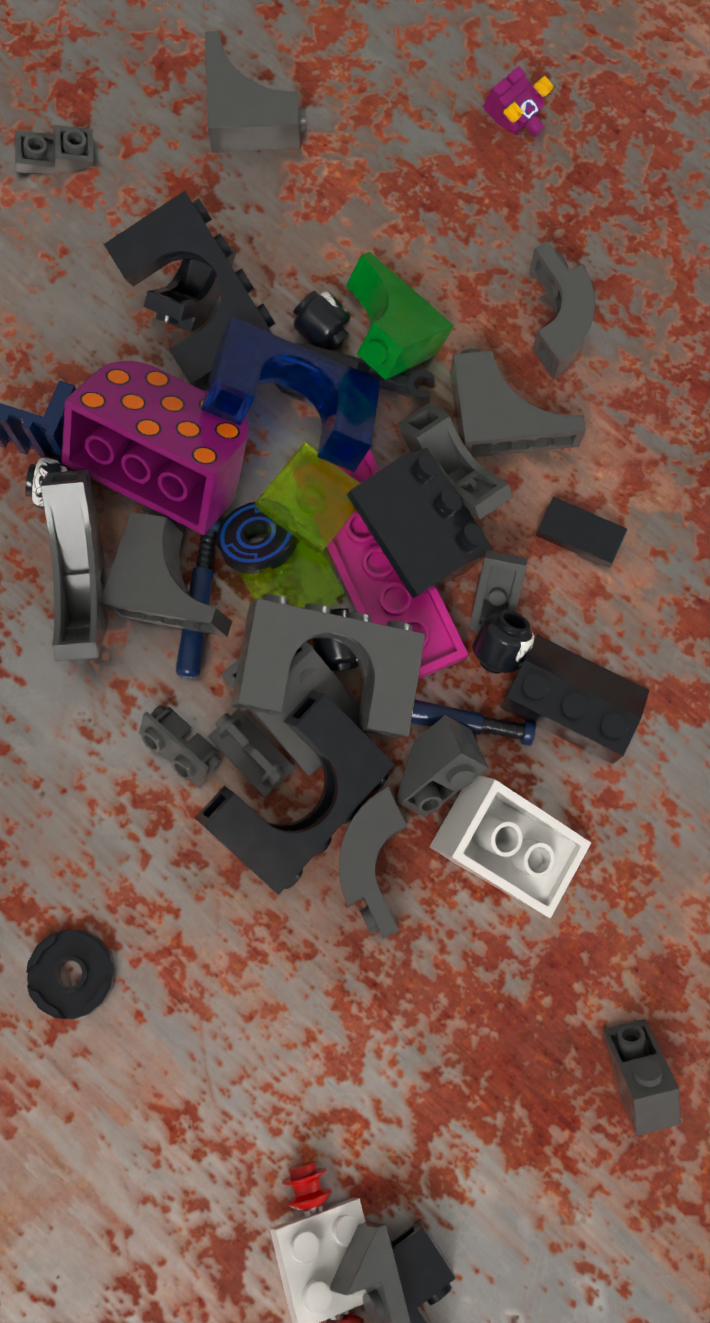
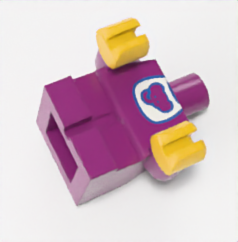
M518 66L492 88L483 108L498 125L514 135L519 134L526 127L535 138L546 127L537 116L544 107V97L553 89L554 85L546 76H543L534 86L531 85L525 77L526 73Z

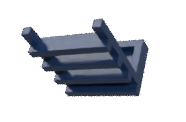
M63 381L58 382L44 417L0 403V446L6 448L10 441L15 444L22 454L28 455L31 448L35 449L41 458L44 456L52 457V455L62 458L65 399L76 390L75 385Z

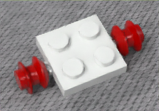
M315 1161L293 1166L288 1169L290 1177L282 1180V1184L293 1186L294 1196L287 1202V1205L299 1211L303 1210L304 1216L270 1228L292 1323H320L327 1320L325 1323H364L362 1317L349 1313L348 1310L363 1304V1294L366 1293L365 1289L351 1295H342L330 1291L331 1282L358 1225L365 1222L360 1199L350 1198L323 1208L322 1204L325 1203L332 1193L331 1189L321 1187L319 1180L327 1169L317 1168Z

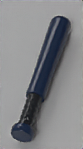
M218 521L213 524L205 535L201 534L199 554L196 567L192 571L189 593L192 598L206 605L210 603L214 575L212 559L214 558L213 553L215 551L217 531L221 525ZM182 629L176 662V674L180 678L193 680L200 676L206 633Z
M416 699L414 701L411 724L431 727L446 715L471 729L473 734L480 735V733L485 732L502 737L506 736L519 739L521 744L531 746L533 743L536 722L532 720H526L524 723L510 722L485 717L484 713Z

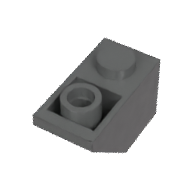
M444 715L414 741L396 797L399 805L427 817L437 811L442 804L462 788L471 784L478 775L488 768L472 730Z
M646 1019L603 1029V1036L620 1098L636 1135L639 1136L681 1125L679 1087Z

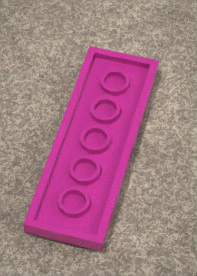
M364 442L294 471L293 479L355 612L371 616V623L387 626L388 621L404 622L412 625L413 632L425 634L418 676L419 680L467 659L469 654L437 588L414 599L412 598L346 495L351 489L380 471L367 443Z

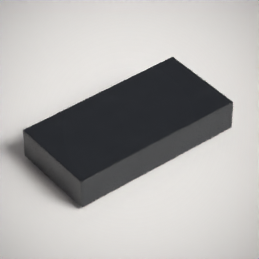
M553 497L536 536L610 568L628 529Z

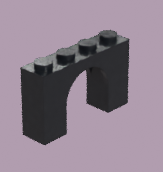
M183 191L104 243V246L125 280L133 287L169 263L182 259L200 261L216 272L221 286V300L215 316L202 329L169 349L189 383L198 388L274 339L275 337L270 327L276 323L263 303L258 307L255 306L248 294L255 290L242 268L237 272L233 270L227 260L233 253L221 233L213 237L206 226V223L212 219L200 199L198 198L192 202L187 193Z
M314 690L283 721L316 753L322 764L324 788L320 800L314 809L302 819L292 823H270L263 820L236 793L224 785L195 817L201 825L278 895L284 889H289L298 882L302 876L304 866L313 856H319L328 848L332 841L331 836L342 824H346L353 819L360 809L361 802L370 792L377 791L386 783L389 777L388 772L395 765L326 694Z

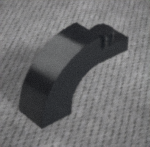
M229 247L233 255L227 260L232 266L237 249ZM183 259L176 275L167 286L147 291L144 307L156 311V319L192 332L206 320L221 295L219 278L216 272L205 263L192 259Z

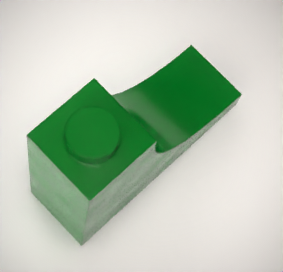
M371 252L360 256L346 287L363 305L370 319L371 328L361 344L357 355L382 378L387 380L437 356L454 325Z

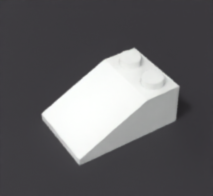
M478 775L471 784L462 788L429 848L544 916L551 918L591 842L497 780Z

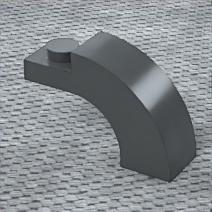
M547 241L534 249L530 271L551 299L555 307L556 318L547 326L538 330L532 350L554 380L570 368L582 351L594 318L595 294L591 279L583 264L569 271L564 256L559 252L556 253Z
M430 402L397 423L410 451L413 453L428 448L455 491L461 497L468 511L478 519L492 513L500 505L513 497L509 484L484 468L471 455L460 439L450 415Z
M389 787L371 797L355 814L344 835L339 856L340 883L347 906L349 907L364 900L367 907L360 910L370 934L379 931L382 939L398 932L399 928L378 887L375 864L384 845L407 829V824Z

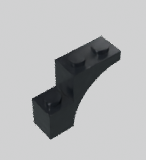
M420 1218L390 1242L410 1322L432 1323L421 1305L426 1301L429 1305H433L443 1299L451 1291L452 1286L450 1283L456 1277L452 1266Z

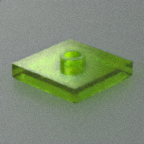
M304 442L256 500L254 507L321 556L355 513L356 509L346 494L360 483Z
M305 525L297 529L298 544L295 551L281 566L273 570L271 566L266 569H260L262 573L258 574L238 572L253 600L257 598L262 599L264 594H273L288 598V605L305 608L306 603L329 606L345 597V591Z

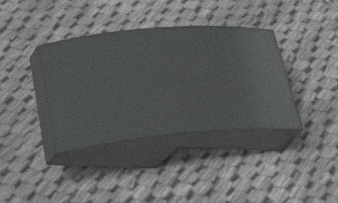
M54 125V135L15 130V172H68L92 167L94 164L93 129Z

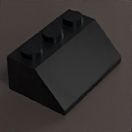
M428 448L398 458L346 494L413 599L465 574L484 558L486 550H494Z
M537 635L500 708L524 720H532L536 722V726L614 764L624 756L642 718L650 690Z

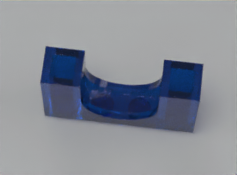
M231 317L216 351L201 410L241 425L256 396L258 385L272 383L287 386L305 396L320 415L322 431L317 457L355 472L372 446L380 381L235 317Z

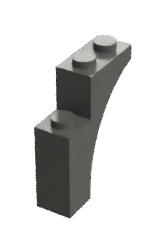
M89 469L47 473L40 485L48 526L53 568L54 632L52 648L55 662L68 660L70 663L80 664L88 662L93 658H98L108 625L106 607L100 603L103 596L100 576L105 559Z

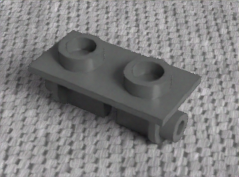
M159 705L151 715L146 711L143 714L139 730L144 744L151 751L160 752L171 762L174 771L182 779L190 780L200 788L207 771L209 770L212 773L222 763L223 760L218 756L219 751L199 733H196L189 741H185L183 737L191 730V726L171 707L165 709L162 705Z
M239 708L231 716L228 713L221 716L215 723L217 728L208 736L264 798L296 769Z

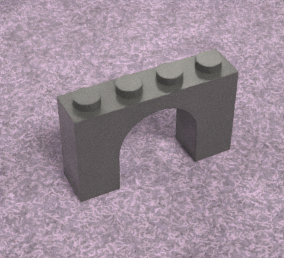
M264 594L262 599L257 598L249 604L231 707L268 714L282 712L290 664L294 654L307 640L328 638L346 645L356 656L362 669L363 690L357 726L363 732L393 738L409 736L425 634L413 632L412 625L404 622L388 621L387 626L371 623L372 617L362 613L347 612L346 617L330 614L331 608L325 605L306 603L305 608L288 605L289 599L279 595Z

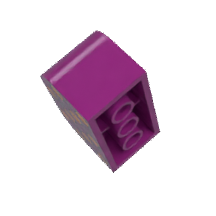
M137 361L113 362L97 370L65 399L62 464L74 470L89 469L90 478L205 535L236 497L249 434V425L245 416L230 403L152 365Z

